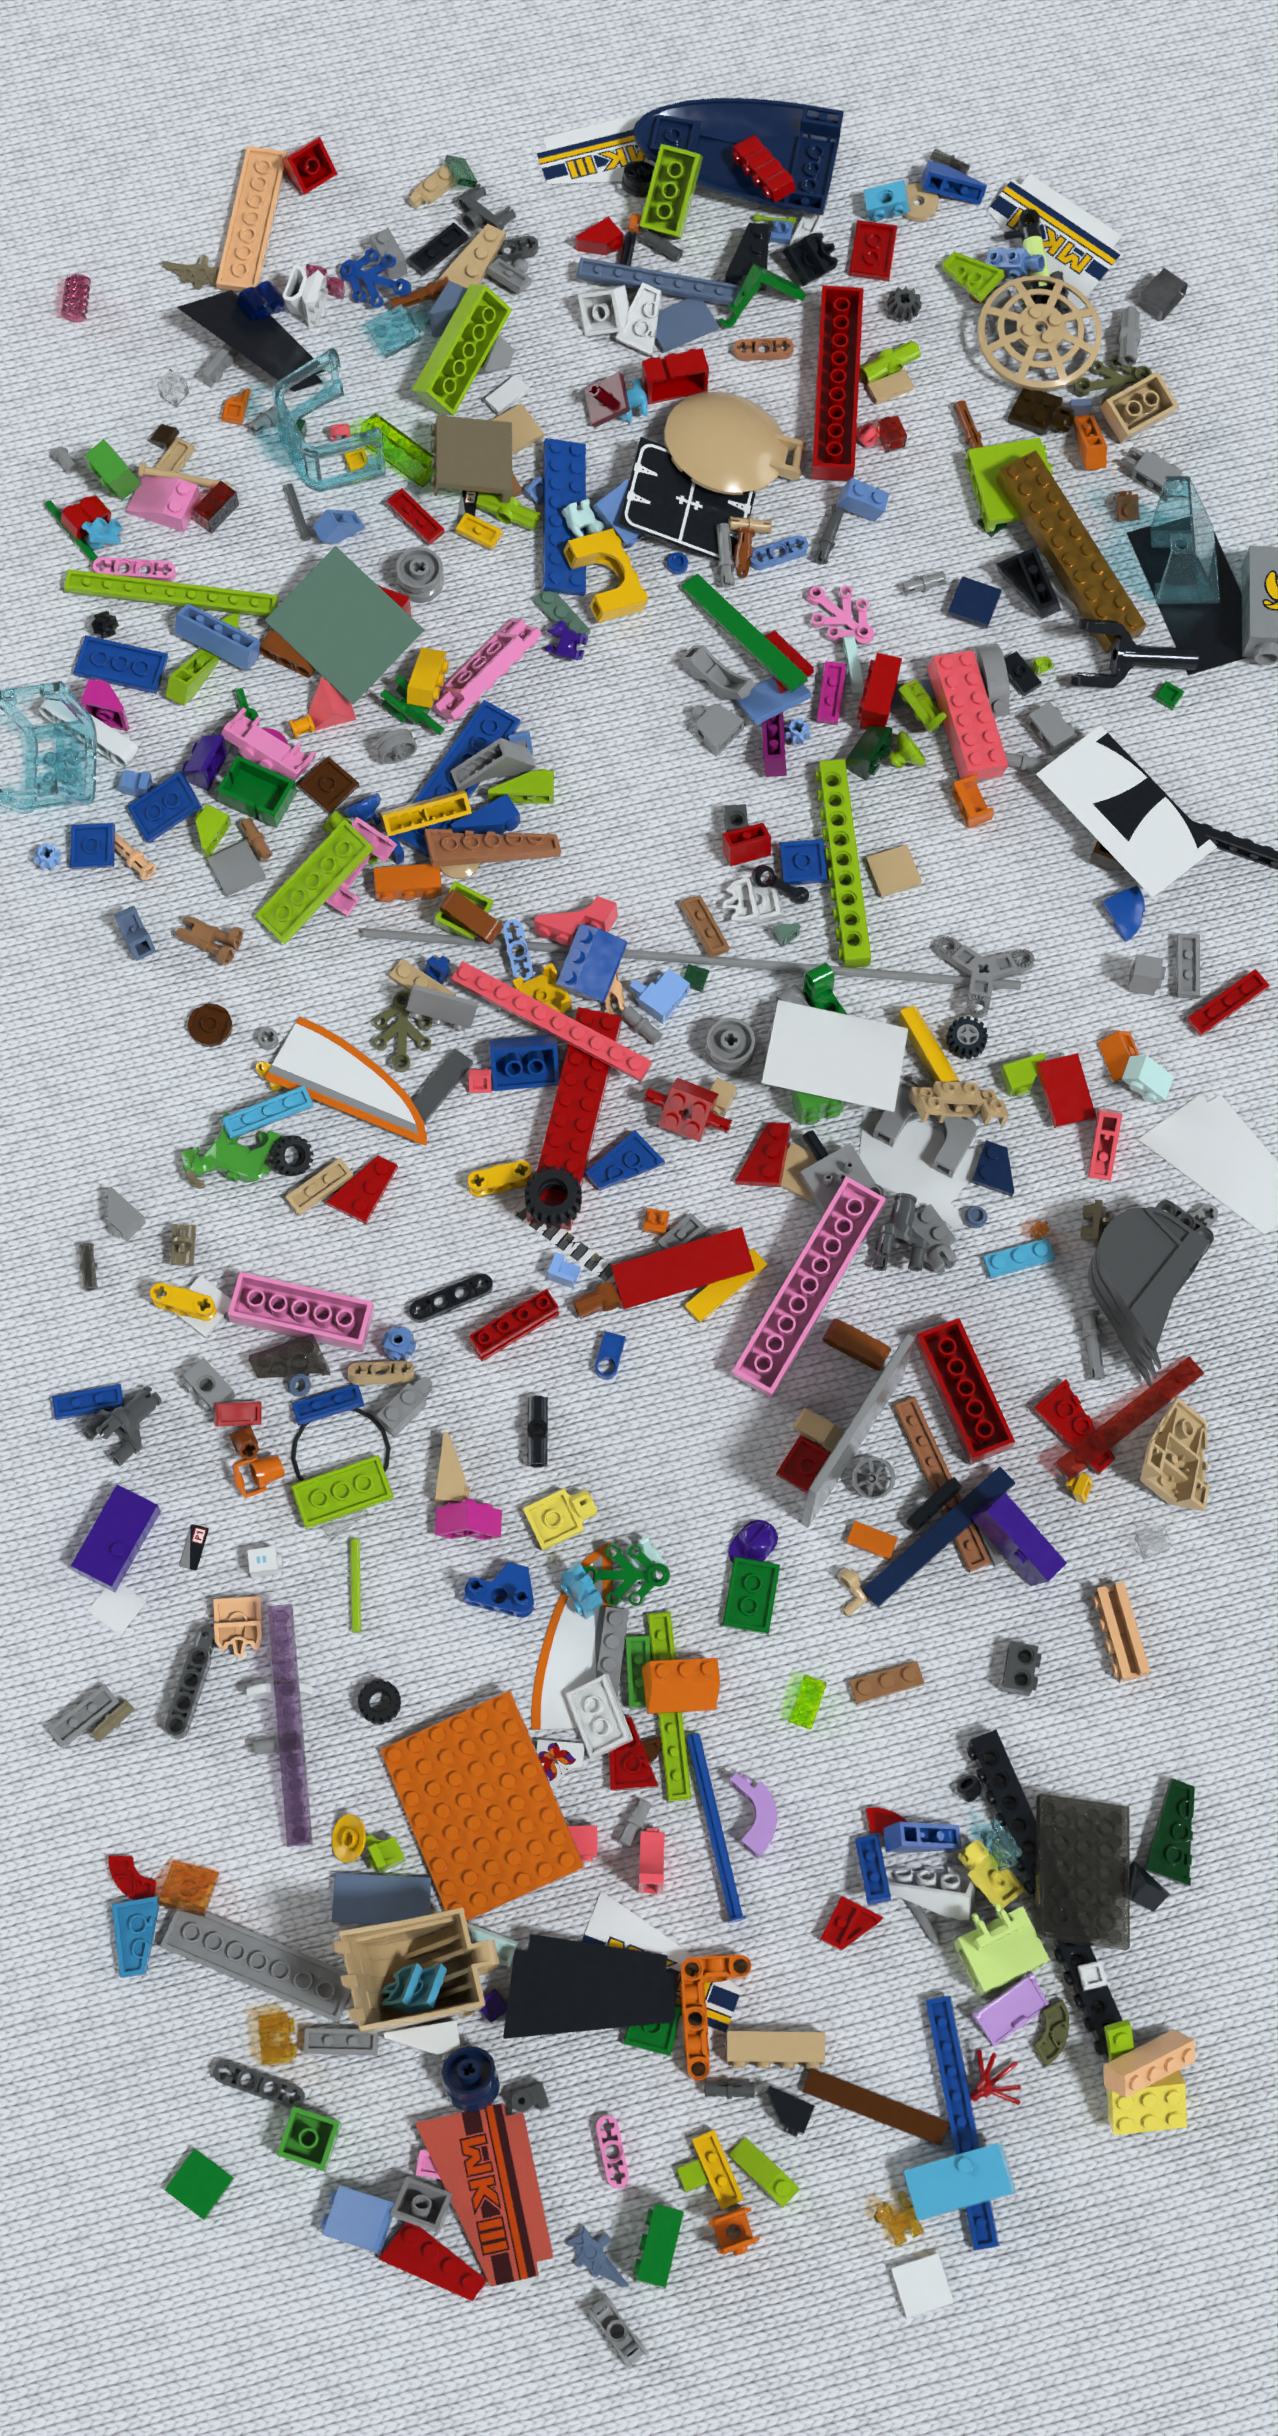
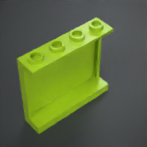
M1040 437L968 449L965 463L986 533L995 530L996 524L1021 520L1019 514L996 481L1000 468L1036 450L1052 475V465L1048 463L1046 458L1047 449L1045 445H1042Z

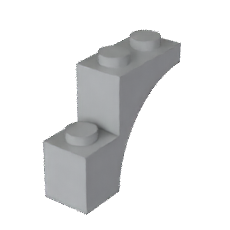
M693 645L680 659L694 679L706 680L720 699H745L750 695V690L756 685L751 678L740 676L725 667L704 645Z

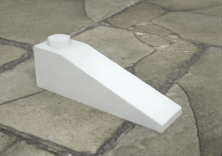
M947 1865V1869L934 1870L933 1866H925V1870L913 1871L909 1867L885 1868L891 1894L945 1917L957 1920H970L977 1887L967 1875L970 1870L965 1866Z

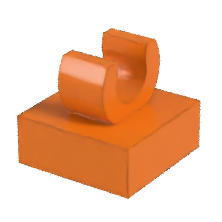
M647 1208L643 1232L665 1235L669 1211Z

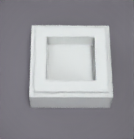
M1102 1960L1077 1967L1083 1991L1108 1985Z

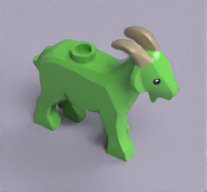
M224 1112L223 1117L228 1116L230 1114ZM223 1125L219 1137L201 1158L198 1156L199 1147L195 1150L185 1149L183 1151V1168L187 1179L194 1188L204 1189L205 1182L196 1177L217 1170L226 1174L225 1177L233 1182H238V1180L246 1183L258 1181L264 1175L270 1174V1169L264 1162L270 1153L273 1152L271 1149L272 1145H275V1141L281 1139L282 1136L268 1130V1133L260 1131L259 1147L250 1150L248 1147L237 1143L240 1137L230 1140Z

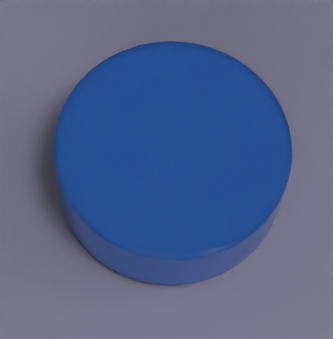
M672 553L667 559V568L672 574H683L688 568V559L683 553Z

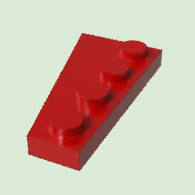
M1065 1379L1037 1404L1033 1411L1099 1475L1116 1458L1102 1435L1093 1426L1092 1419L1085 1413L1080 1405V1400L1077 1395L1073 1394L1070 1384Z
M408 2222L403 2225L378 2259L472 2302L488 2281L424 2229Z

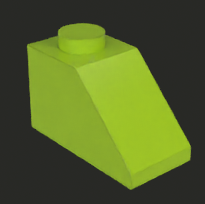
M206 804L203 810L200 809L197 812L195 822L204 856L209 858L231 826V821L228 814Z
M1045 1052L1002 1066L1000 1074L1009 1097L1014 1095L1020 1097L1029 1093L1038 1076L1036 1064L1045 1061Z

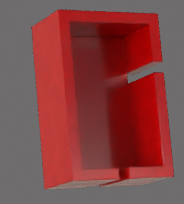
M703 348L689 349L681 353H670L664 356V359L651 357L642 361L643 389L647 395L648 405L708 392L709 367Z
M877 653L875 660L870 661L857 715V720H860L859 729L866 730L868 726L886 727L902 658Z

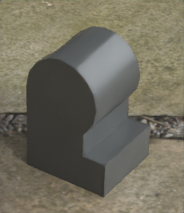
M543 2083L518 2090L511 2099V2105L519 2113H527L536 2105H539L541 2111L550 2108Z

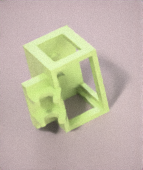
M996 1902L993 1906L998 1918L987 1924H984L982 1919L979 1920L976 1913L972 1914L971 1916L977 1929L957 1938L953 1943L979 1997L1026 1975L1029 1971L1032 1972L1044 1966L1050 1960L1023 1906L1007 1914L1004 1908L1001 1909L999 1903Z

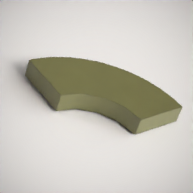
M1063 1999L1041 2011L1044 2020L1043 2032L1040 2039L1032 2046L1044 2067L1051 2064L1060 2055L1068 2037L1069 2016Z

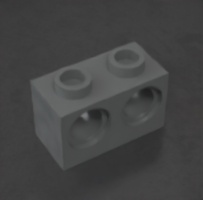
M1010 1641L1007 1648L1001 1692L1029 1697L1032 1690L1036 1691L1038 1677L1034 1676L1035 1667L1039 1668L1041 1662V1654L1038 1653L1039 1646ZM1018 1654H1027L1030 1661L1028 1663L1021 1662L1018 1659ZM1014 1677H1024L1026 1685H1017Z

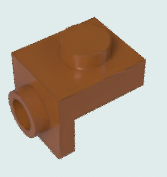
M1132 490L1119 491V496H1113L1114 500H1116L1117 522L1140 520L1138 494H1132Z

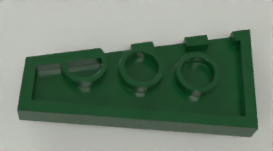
M1172 1778L1169 1780L1144 1870L1188 1887L1191 1886L1190 1865H1192V1855L1190 1853L1191 1841H1193V1831L1191 1829L1194 1816L1195 1786Z

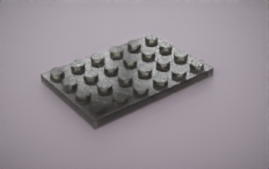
M1046 1794L1036 1796L1035 1931L1037 1938L1118 1950L1130 1949L1129 1806Z

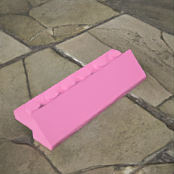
M511 618L443 687H440L439 699L434 701L433 707L430 709L449 724L453 720L461 718L465 714V710L470 705L475 704L484 691L489 690L500 676L508 672L509 667L514 662L523 657V653L528 648L537 643V639L542 635L539 628L527 626L522 619Z

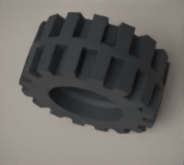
M291 1135L276 1140L275 1145L271 1147L273 1152L270 1153L269 1157H272L270 1162L275 1165L273 1168L275 1171H279V1174L297 1176L304 1174L305 1170L311 1167L309 1163H313L311 1155L314 1154L313 1151H310L312 1147L310 1144H307L306 1139ZM290 1146L295 1147L298 1152V1160L295 1165H289L285 1160V1151Z
M381 1679L379 1681L373 1680L370 1684L364 1685L365 1687L361 1689L358 1696V1706L364 1718L373 1724L380 1723V1725L385 1722L389 1723L393 1718H396L401 1709V1697L397 1688L391 1682ZM384 1693L389 1697L390 1703L387 1709L379 1712L370 1707V1699L374 1694Z

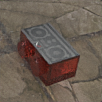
M220 480L193 509L196 523L212 534L239 506L237 492Z

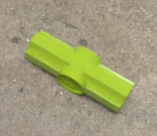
M911 340L894 350L891 348L885 349L878 355L877 359L860 367L861 379L865 384H869L886 375L889 376L901 371L903 366L921 357L919 346L915 341Z
M480 492L478 495L476 507L494 514L502 523L512 524L513 522L532 531L536 529L541 513L521 505L516 498L511 496L509 503L501 502V496L494 493Z

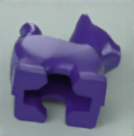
M559 620L552 625L551 629H547L548 633L560 638L557 647L551 644L544 647L546 652L550 651L558 657L577 661L583 659L584 650H577L576 648L577 644H587V635L568 629L566 622L563 620Z

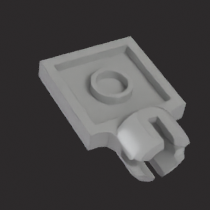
M931 1204L914 1213L912 1228L929 1243L928 1252L925 1253L923 1262H927L935 1273L945 1272L944 1265L950 1269L957 1262L956 1254L950 1247L956 1242V1238Z

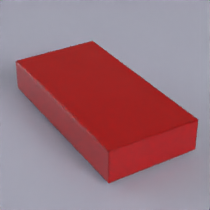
M262 1402L214 1403V1426L261 1425Z

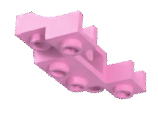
M242 708L226 724L221 735L239 748L237 753L243 758L296 781L311 765L316 753L312 751L307 756L299 751L302 745L299 742L291 750L289 745L259 727L261 721L259 717L254 722L245 717L247 709Z
M358 817L355 818L351 825L375 849L325 901L347 917L360 900L348 889L369 858L374 855L383 862H386L397 846L393 840Z

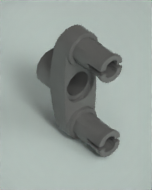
M477 184L473 189L464 192L458 197V204L465 213L462 216V222L470 231H474L478 227L483 229L487 224L503 230L507 223L516 218L515 211L511 210L510 207L505 208L498 215H494L477 202L486 195V190L483 186L481 187V184Z

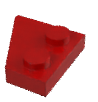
M841 1896L820 1941L842 1951L880 1923L883 1917Z

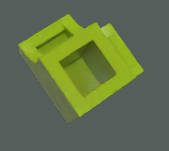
M372 1834L366 1836L365 1843L371 1854L367 1859L373 1870L378 1869L381 1874L406 1861L395 1836L387 1840H378Z

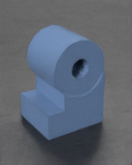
M128 770L122 771L117 789L127 795L142 797L151 791L153 785L151 773L144 771L142 773Z

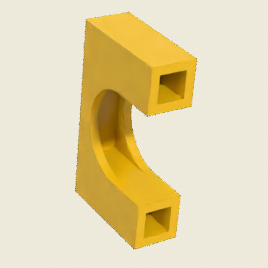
M613 528L567 542L563 552L571 569L595 563L603 564L611 568L619 579L620 586L618 588L594 595L589 605L598 623L643 611L648 601L647 592L642 588L638 574L633 570L630 558L624 552L620 537L616 535Z

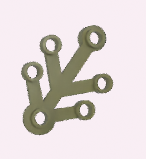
M1118 357L1111 359V369L1104 366L1100 361H1094L1090 372L1093 375L1102 374L1109 379L1091 382L1088 378L1081 377L1075 382L1074 391L1078 396L1084 397L1090 391L1112 387L1108 395L1103 397L1102 406L1107 399L1118 394L1125 384L1133 383L1132 385L1152 375V372L1147 366H1139L1137 368L1133 366L1124 367L1118 362ZM1120 370H1122V371L1126 372V373L1129 374V375H1124V376H1123V375H1121V374H1119V373H1117V372H1115V371H1120Z
M408 991L396 993L393 997V1005L382 1015L374 1019L376 1029L384 1030L388 1026V1021L399 1013V1020L381 1036L375 1037L373 1044L376 1050L383 1051L387 1047V1042L398 1033L397 1054L394 1055L392 1064L393 1068L401 1073L406 1072L410 1068V1058L406 1054L407 1033L418 1043V1048L421 1051L426 1052L431 1049V1040L423 1036L408 1021V1013L410 1012L405 1010L406 1005L400 1004L402 1000L408 1001L410 994ZM423 1015L422 1019L415 1018L421 1030L428 1031L431 1029L432 1022H430V1017ZM379 1020L385 1021L383 1025L377 1024ZM428 1021L429 1025L423 1026L421 1023ZM378 1041L384 1042L382 1046L376 1045ZM424 1041L429 1043L426 1047H423L420 1044ZM404 1062L405 1066L399 1067L398 1063Z

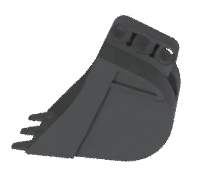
M1169 1200L1159 1202L1156 1207L1130 1209L1112 1219L1100 1238L1088 1269L1089 1286L1093 1296L1149 1387H1151L1152 1383L1148 1370L1153 1378L1157 1376L1153 1362L1158 1369L1162 1367L1156 1349L1173 1299L1193 1274L1214 1240L1213 1232L1208 1227Z

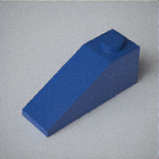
M929 160L921 177L922 188L925 191L979 205L987 188L986 184L948 165Z
M505 794L472 812V814H468L455 821L450 826L452 833H465V830L474 831V834H486L487 831L502 834L506 831H513L521 824L520 813L509 796Z
M897 1822L883 1828L886 1852L915 1853L962 1849L959 1825Z

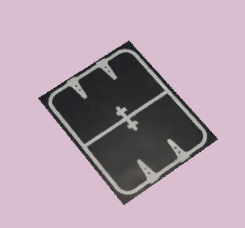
M640 437L619 524L719 561L716 526L721 523L728 524L730 516L737 518L750 517L756 492L749 491L743 492L742 495H729L701 487L691 481V476L684 471L681 472L671 460L672 455L669 449H666V446ZM730 530L732 561L735 563L734 548L737 544L738 536L736 535V530Z

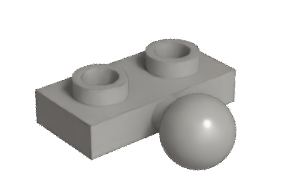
M498 258L486 269L487 275L517 294H520L530 286L532 278L525 275L528 271V263L522 258L516 259L512 266Z

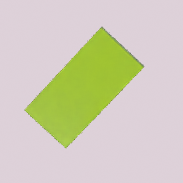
M379 1455L290 1485L306 1530L394 1499Z

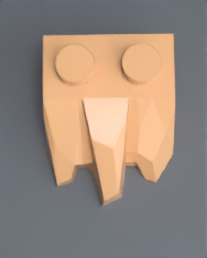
M261 1596L213 1599L214 1639L220 1650L225 1651L228 1645L233 1644L235 1656L242 1659L247 1644H251L253 1649L259 1650L263 1626Z

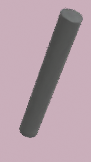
M287 484L285 489L303 541H308L311 537L293 484Z

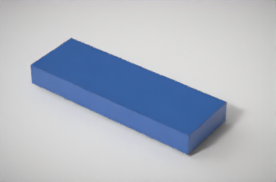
M121 1384L52 1396L56 1420L98 1413L101 1409L110 1411L119 1406H125Z
M354 1384L291 1403L298 1426L365 1406L359 1385Z
M879 1834L855 1838L867 1904L892 1901Z

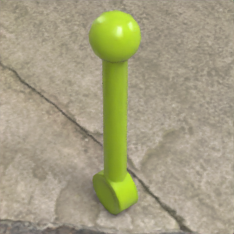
M755 214L753 216V220L755 222H759L760 220H779L784 222L789 221L792 222L794 225L796 219L792 216L788 219L760 216L759 214Z

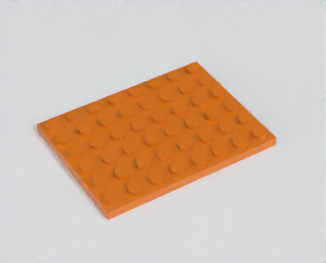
M510 1690L380 1749L445 1911L463 1907L466 1922L585 1868Z

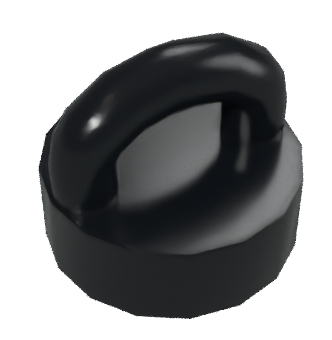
M973 1775L962 1778L957 1784V1791L966 1802H972L977 1799L982 1790L980 1781Z

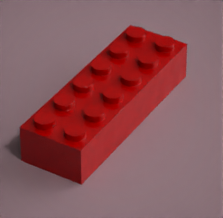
M960 1318L918 1333L915 1340L916 1346L969 1465L1012 1449L1015 1440Z

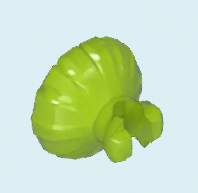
M905 731L899 732L897 735L898 749L889 754V761L896 768L900 769L907 762L915 766H924L926 759L918 746Z

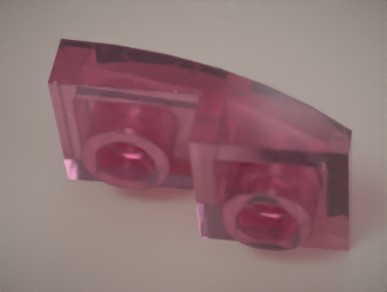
M306 265L307 278L319 270L323 276L327 277L326 288H328V294L336 298H344L345 286L343 280L336 277H328L327 269L321 266Z

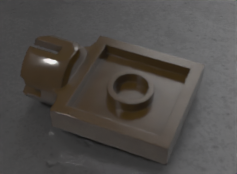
M1023 388L1007 419L1010 424L1044 435L1052 429L1067 433L1070 430L1067 426H1072L1074 421V410L1062 406V397L1043 391Z

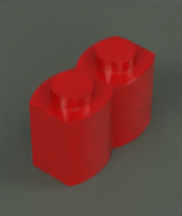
M96 495L83 498L79 504L65 507L62 511L61 523L75 539H80L89 534L87 530L82 528L85 522L93 523L96 518H103L108 524L111 520V511Z

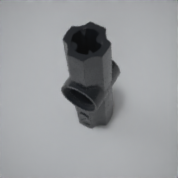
M543 1396L528 1397L527 1466L533 1468L548 1466V1397ZM534 1428H541L544 1433L540 1436H535L532 1434V1430Z

